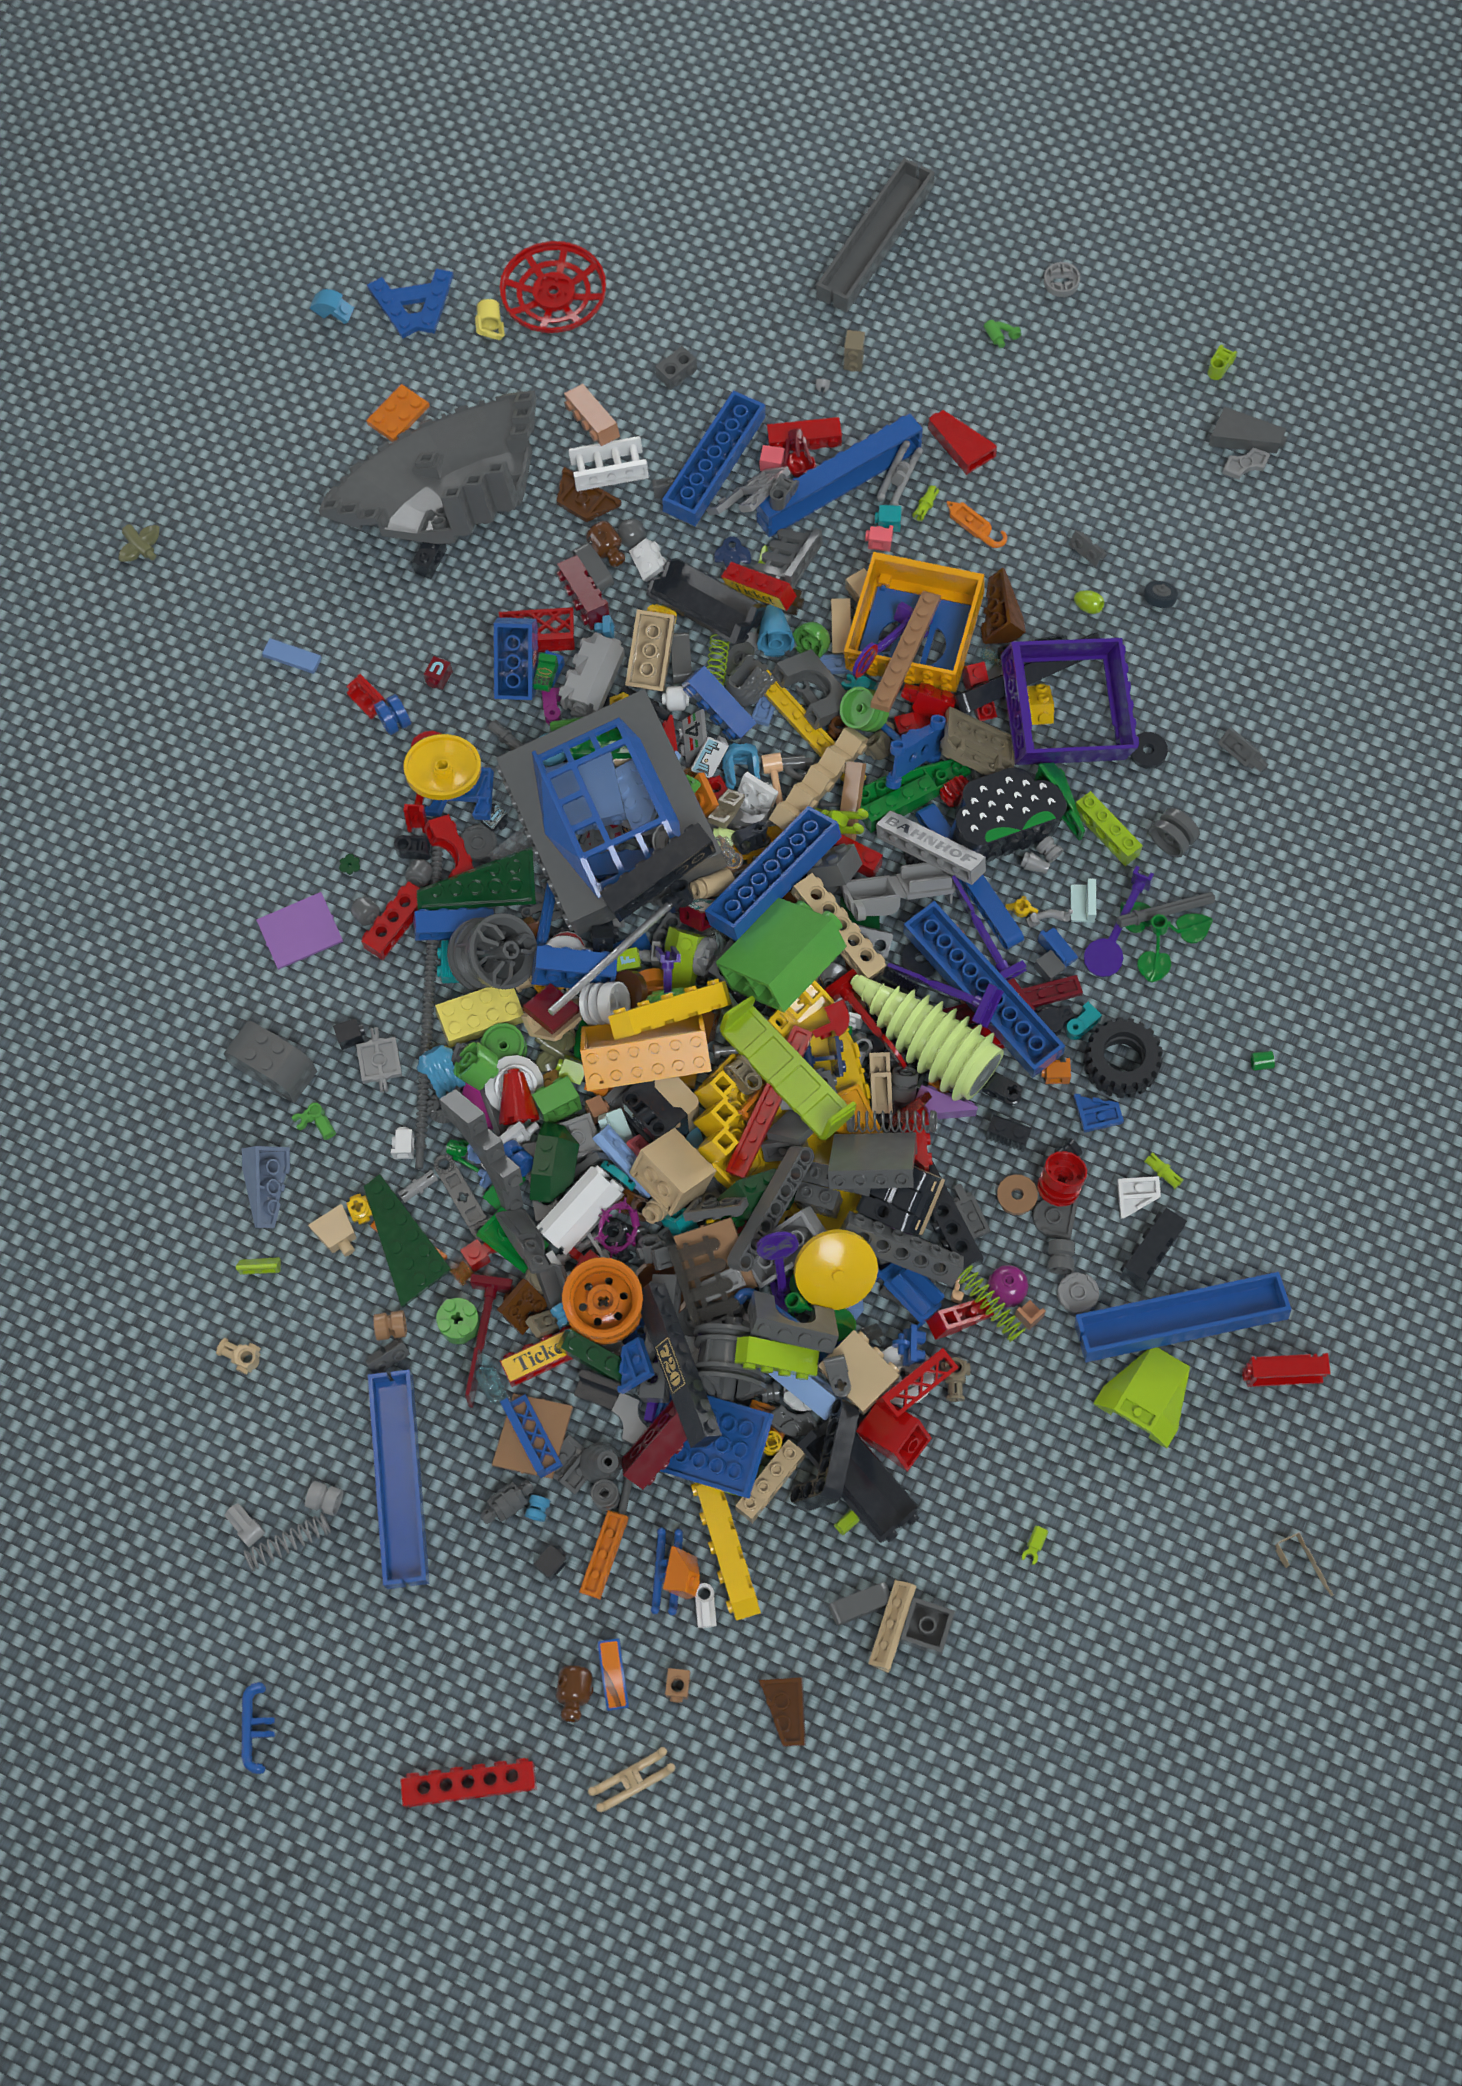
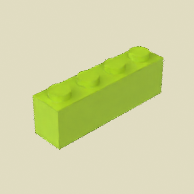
M751 1336L737 1338L735 1363L743 1365L744 1369L755 1370V1368H761L760 1372L773 1373V1371H776L779 1376L784 1377L796 1375L795 1379L808 1380V1377L817 1376L819 1351Z

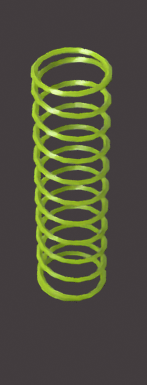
M714 634L710 637L711 641L709 642L712 646L709 647L711 653L708 654L710 660L707 661V664L710 666L706 668L716 667L723 670L710 672L720 675L721 677L716 679L724 686L725 670L727 669L726 664L728 662L727 651L729 650L730 642L726 643L717 639L712 640L713 636H717V634ZM711 642H713V643H715V644H718V645H723V646H716V645L711 644ZM720 648L723 649L724 652H713L710 649ZM718 654L723 656L724 658L715 659L711 658L709 655ZM709 661H719L723 664L712 665Z
M970 1265L965 1271H963L959 1275L958 1279L963 1274H965L960 1279L959 1284H962L963 1282L974 1276L969 1281V1283L964 1287V1290H967L978 1283V1285L969 1294V1296H973L982 1289H984L980 1293V1295L975 1299V1303L981 1301L989 1295V1297L980 1306V1309H983L992 1302H994L985 1313V1315H989L990 1313L1000 1308L993 1315L991 1321H994L1002 1315H1004L1003 1318L997 1323L996 1327L998 1328L1007 1323L1008 1321H1010L1002 1330V1334L1008 1332L1009 1330L1015 1327V1329L1007 1337V1340H1009V1342H1012L1026 1329V1327H1024L1022 1330L1011 1336L1016 1331V1329L1021 1325L1022 1322H1018L1006 1330V1328L1014 1321L1016 1315L1010 1317L1003 1323L1001 1322L1010 1313L1011 1309H1008L999 1316L995 1317L1005 1306V1303H1002L993 1310H991L992 1307L998 1302V1299H1000V1297H996L995 1299L984 1305L991 1298L992 1294L995 1291H991L983 1297H981V1295L989 1287V1284H987L979 1290H977L976 1292H974L983 1282L984 1278H981L970 1285V1283L978 1275V1272H975L966 1279H964L968 1275V1273L973 1269V1266Z

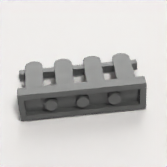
M793 528L778 530L777 535L780 541L773 540L770 542V550L773 552H764L762 554V561L765 564H756L754 570L788 582L794 589L823 545L821 529L815 528L812 533L796 532Z

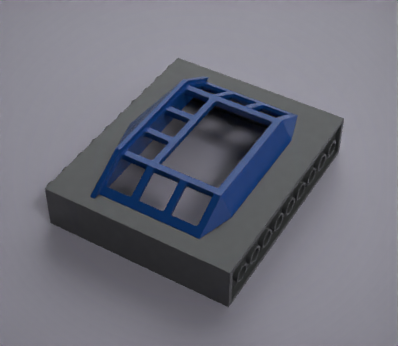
M645 689L496 758L499 764L496 766L497 771L503 779V784L511 797L510 800L518 813V818L525 829L526 836L533 846L532 849L540 862L539 865L547 878V883L555 896V901L561 909L563 919L570 931L574 930L578 936L592 930V926H600L616 918L605 904L600 893L603 892L602 890L605 886L611 883L614 884L623 873L631 872L635 869V866L625 870L614 847L635 837L647 860L651 855L643 840L642 833L663 825L669 839L674 836L679 837L683 834L685 828L689 825L699 823L713 841L716 853L679 880H686L691 884V882L696 881L698 878L708 876L727 867L719 844ZM618 727L622 739L601 748L596 736ZM591 739L595 751L574 760L569 749ZM625 745L659 818L611 840L578 767ZM564 752L568 764L547 773L543 761ZM568 771H573L580 790L559 799L551 780ZM581 797H585L592 817L572 826L563 806ZM596 823L605 842L589 851L583 852L575 832ZM605 850H609L619 873L598 883L587 859ZM670 886L646 904L671 893Z

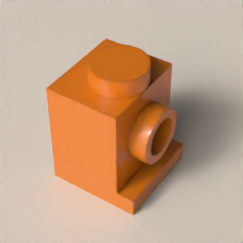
M1066 1058L1065 1062L1055 1060L1041 1071V1077H1045V1084L1070 1083V1058Z

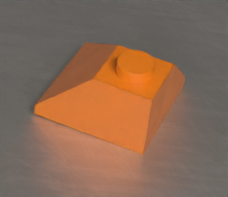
M671 1546L663 1590L684 1599L696 1597L697 1589L700 1585L697 1557Z

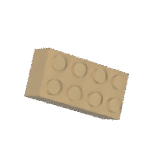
M637 609L626 686L665 692L676 620L675 615Z

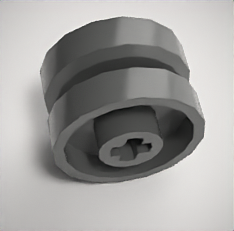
M1167 808L1161 815L1160 820H1157L1150 827L1149 835L1161 850L1170 856L1178 858L1182 857L1189 849V845H1193L1199 838L1200 830L1196 823L1184 812L1176 808Z

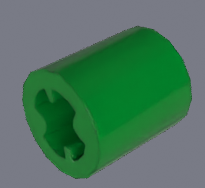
M1272 1051L1251 1053L1250 1060L1253 1071L1274 1069L1275 1060Z

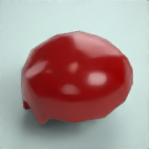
M804 451L800 452V457H797L796 452H793L788 457L787 467L791 474L798 478L809 469H814L816 463L815 459L811 456L812 464H809Z

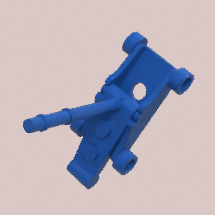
M933 715L929 725L920 729H910L909 732L901 736L886 723L883 725L881 730L894 740L890 745V752L895 757L893 770L886 777V786L888 788H900L901 777L925 761L929 763H938L940 761L941 752L939 749L941 740L945 735V717Z

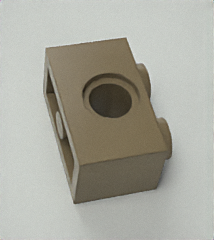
M847 330L844 347V370L862 372L865 332Z

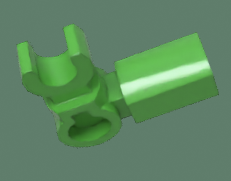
M312 1103L304 1110V1113L292 1116L294 1122L301 1119V1123L296 1126L298 1130H303L307 1123L315 1121L314 1123L324 1140H328L336 1135L327 1116H324L325 1110L318 1103Z

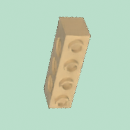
M788 1439L755 1480L750 1499L742 1497L735 1505L736 1511L753 1524L803 1461L805 1453Z

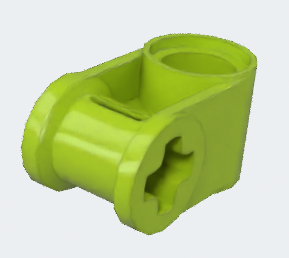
M1220 344L1209 364L1207 372L1209 378L1213 380L1221 379L1233 364L1238 352H1233L1224 348L1223 344Z

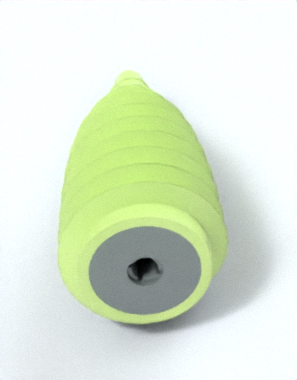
M857 974L851 980L852 988L862 998V1001H865L870 1007V1014H876L878 1017L877 1027L887 1028L886 1037L890 1041L897 1039L895 1048L899 1053L908 1050L906 1062L913 1063L918 1060V1073L930 1070L928 1077L930 1083L941 1079V1092L953 1089V1101L960 1100L963 1097L967 1100L973 1098L987 1083L1002 1060L1004 1051L992 1043L994 1033L983 1037L980 1035L982 1024L974 1029L968 1027L969 1016L961 1021L955 1019L956 1008L949 1013L943 1012V1001L936 1006L929 1005L930 995H927L922 1000L914 998L915 989L909 994L899 992L900 986L893 989L885 986L884 983H877L863 975L859 976Z

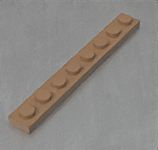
M926 591L922 592L874 694L871 708L890 712L941 601L940 595Z

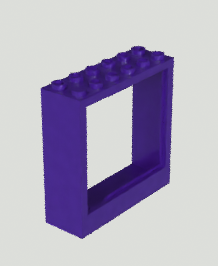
M1122 638L1020 641L1009 644L1000 656L1015 765L1126 760L1138 748L1139 738L1135 732L1136 719L1133 717L1132 711L1134 703L1130 697L1131 683L1128 681V664L1125 662L1126 647L1122 642ZM1103 659L1116 745L1035 749L1031 733L1032 721L1024 662Z

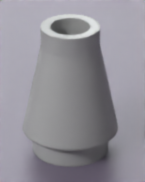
M1025 851L1020 866L1024 867V870L1046 874L1050 863L1033 852Z

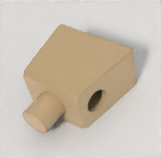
M342 1204L308 1225L316 1237L332 1253L340 1249L346 1257L355 1251L350 1242L355 1240L357 1236Z

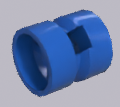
M516 1140L506 1142L503 1145L505 1155L520 1167L522 1177L526 1176L532 1170L534 1158Z

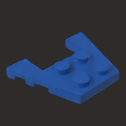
M481 767L480 777L470 791L457 798L434 800L429 807L426 806L424 808L426 816L441 817L447 801L477 803L472 813L475 820H490L494 779L493 770Z

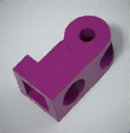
M560 687L551 688L550 692L542 691L544 715L549 726L552 721L562 720L561 711L558 708V702H561L562 698L559 696Z

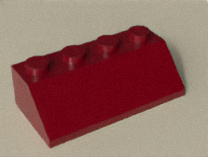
M673 1399L622 1457L623 1476L642 1490L655 1481L656 1474L668 1466L670 1458L682 1450L683 1443L687 1440Z

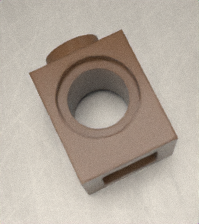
M668 1668L665 1696L670 1698L671 1702L683 1703V1699L688 1700L690 1670ZM675 1681H682L684 1683V1688L679 1692L672 1690V1684Z

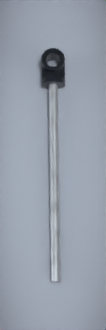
M677 880L670 886L671 893L661 899L663 906L548 1009V1012L551 1015L556 1014L668 911L676 913L679 907L691 905L694 897L688 881Z

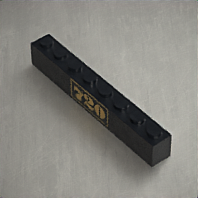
M649 1283L642 1289V1318L690 1448L707 1447L722 1436L666 1285L665 1283Z

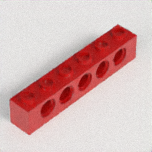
M529 1758L516 1759L514 1764H507V1761L494 1762L492 1767H485V1764L472 1765V1769L463 1770V1767L450 1768V1772L441 1773V1770L428 1771V1775L419 1776V1773L406 1774V1778L400 1779L402 1805L405 1808L537 1790L535 1763L529 1761ZM516 1770L518 1772V1779L515 1782H508V1773ZM490 1773L496 1775V1782L493 1785H487L485 1782L486 1776ZM468 1776L474 1778V1785L471 1788H465L463 1785L464 1779ZM446 1779H451L452 1787L449 1791H443L441 1787L442 1782ZM424 1782H429V1792L421 1794L420 1785Z

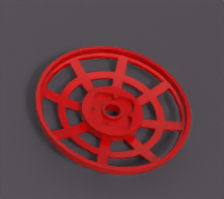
M563 241L542 242L525 248L509 261L504 268L500 280V296L507 313L520 325L543 333L569 331L589 321L602 306L607 288L603 267L596 257L583 247ZM560 250L559 260H550L537 264L532 256L544 251ZM567 252L583 257L591 265L582 271L576 265L566 262ZM526 259L531 268L523 274L519 282L509 279L514 268ZM557 266L556 272H549L544 274L541 270L543 268ZM564 268H568L578 275L571 279L563 274ZM596 270L601 281V293L591 294L588 276ZM535 273L538 279L534 282L533 286L526 285L527 279ZM583 280L586 293H575V285ZM506 286L517 289L519 307L510 309L506 299ZM552 290H558L556 294L549 293ZM522 291L532 293L534 301L525 304L522 298ZM573 300H582L583 302L580 307L573 312L569 307ZM590 300H599L595 308L582 319L577 316L585 309ZM535 307H540L541 309L545 310L544 316L541 317L534 314L530 310ZM561 310L567 315L561 318H551L553 312ZM525 312L531 318L541 321L540 326L532 325L517 317L516 314ZM570 319L574 322L562 327H548L549 323H560Z

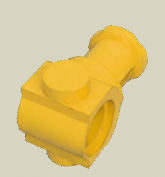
M361 1194L351 1196L349 1198L350 1201L346 1204L353 1222H358L359 1225L369 1222L370 1217L373 1215L367 1197L361 1196Z

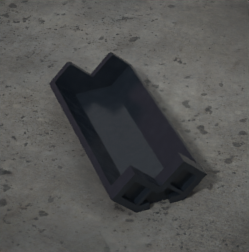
M679 558L668 559L663 567L662 577L652 578L648 583L646 596L735 645L746 642L749 638L747 634L752 628L756 629L760 625L766 610L765 605Z
M829 1419L819 1429L811 1430L797 1444L817 1469L820 1464ZM855 1432L841 1497L880 1543L885 1541L891 1542L898 1536L897 1532L908 1524L912 1526L919 1520L918 1514L922 1512V1509Z

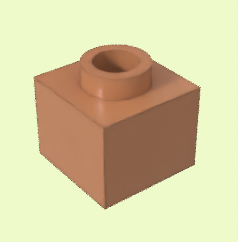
M600 1095L585 1101V1111L590 1113L594 1125L598 1124L599 1115L610 1111L607 1101H603Z

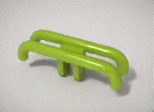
M815 808V810L837 821L841 834H862L864 827L859 823L847 826L848 820H864L869 816L868 812L863 808H859L857 812Z

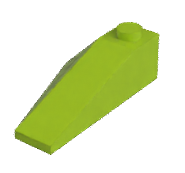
M669 926L665 951L671 952V946H675L681 954V962H674V968L672 969V989L682 987L684 990V988L695 986L697 975L693 972L694 954L700 941L707 936Z

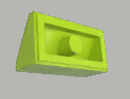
M279 1257L242 1259L237 1263L236 1270L240 1275L281 1272V1259Z

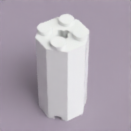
M598 1165L596 1167L591 1166L536 1227L538 1230H541V1233L558 1249L561 1247L565 1255L569 1256V1252L573 1247L576 1248L599 1223L601 1217L598 1215L603 1213L601 1209L604 1211L608 1210L624 1196L622 1193L624 1188L613 1179L610 1181L608 1179L609 1174Z

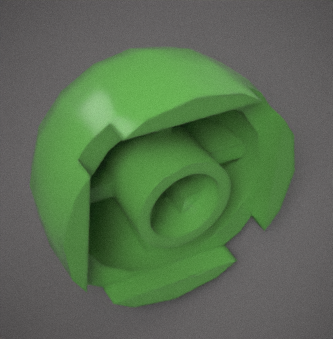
M817 622L804 623L793 632L797 644L796 650L799 654L812 649L821 658L829 649V633Z

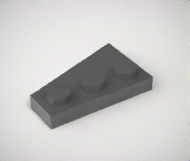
M727 1197L721 1201H717V1198H709L707 1201H703L702 1198H695L685 1210L683 1216L685 1221L693 1220V1222H699L711 1217L714 1220L720 1219L726 1215L737 1217L743 1214L749 1204L747 1197Z

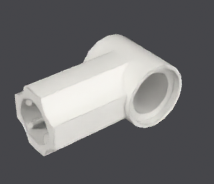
M702 1583L699 1585L695 1597L698 1628L716 1627L714 1590L711 1585ZM704 1588L711 1592L710 1597L706 1600H702L698 1596L699 1591Z

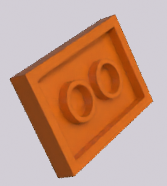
M401 384L366 420L367 425L394 442L398 439L397 435L408 430L430 407L429 402Z

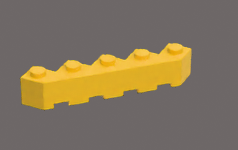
M719 978L707 981L708 985L696 989L695 985L684 988L685 992L673 996V993L661 995V1000L650 1003L649 1000L638 1002V1007L627 1011L625 1007L613 1010L614 1014L608 1016L614 1039L618 1040L731 1005L732 1002L726 981L719 982Z
M697 1482L690 1484L694 1497L698 1496L703 1512L699 1513L702 1525H707L712 1541L708 1542L711 1555L716 1554L720 1566V1571H717L720 1584L725 1583L729 1600L726 1601L729 1614L734 1613L736 1621L760 1614L761 1611L724 1491Z

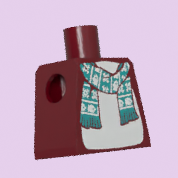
M694 898L691 905L679 907L680 921L699 931L712 927L709 925L705 910L716 899Z

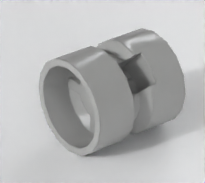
M313 1481L306 1495L305 1507L316 1511L321 1508L323 1513L335 1516L342 1502L343 1490L333 1486L327 1488L326 1484Z

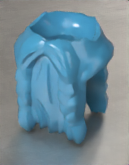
M733 743L727 748L722 758V768L724 770L725 785L728 789L733 790L736 785L734 765L736 764L748 765V772L760 779L759 757L755 745Z
M444 1045L435 1046L431 1050L425 1051L419 1056L416 1067L418 1072L427 1074L439 1099L446 1095V1091L450 1093L455 1090V1086L461 1088L466 1085L464 1081L454 1075V1065L451 1060L453 1050Z

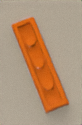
M607 1511L579 1593L601 1599L629 1519L628 1516Z

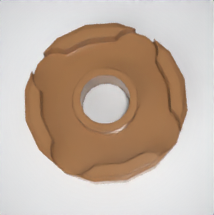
M1023 1175L1006 1177L1000 1182L997 1189L998 1203L1005 1212L1012 1215H1023L1031 1211L1038 1199V1190L1035 1183ZM1018 1190L1023 1194V1197L1016 1200L1012 1197L1011 1193Z

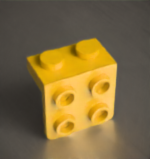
M1045 684L1027 686L1032 725L1054 724V701L1050 686Z

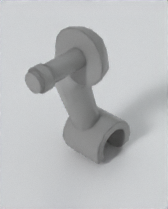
M1048 909L1040 913L1034 912L1026 920L1030 928L1038 926L1040 924L1039 920L1044 918H1054L1068 922L1071 919L1070 914L1073 913V910L1069 909L1066 912Z

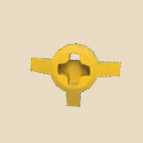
M1021 896L1014 903L1005 905L1007 910L1013 911L1018 917H1026L1034 912L1038 913V910L1031 906L1026 896Z

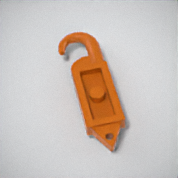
M947 501L950 518L974 537L979 538L992 548H1000L1006 544L1007 535L1003 530L1000 532L1003 539L999 542L994 541L989 537L992 530L990 522L963 502Z

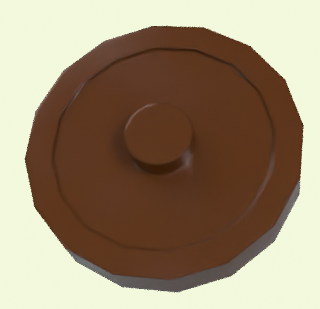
M624 970L616 975L614 982H622L628 989L631 1001L630 1009L638 1007V1002L645 1001L648 998L646 981L639 972Z

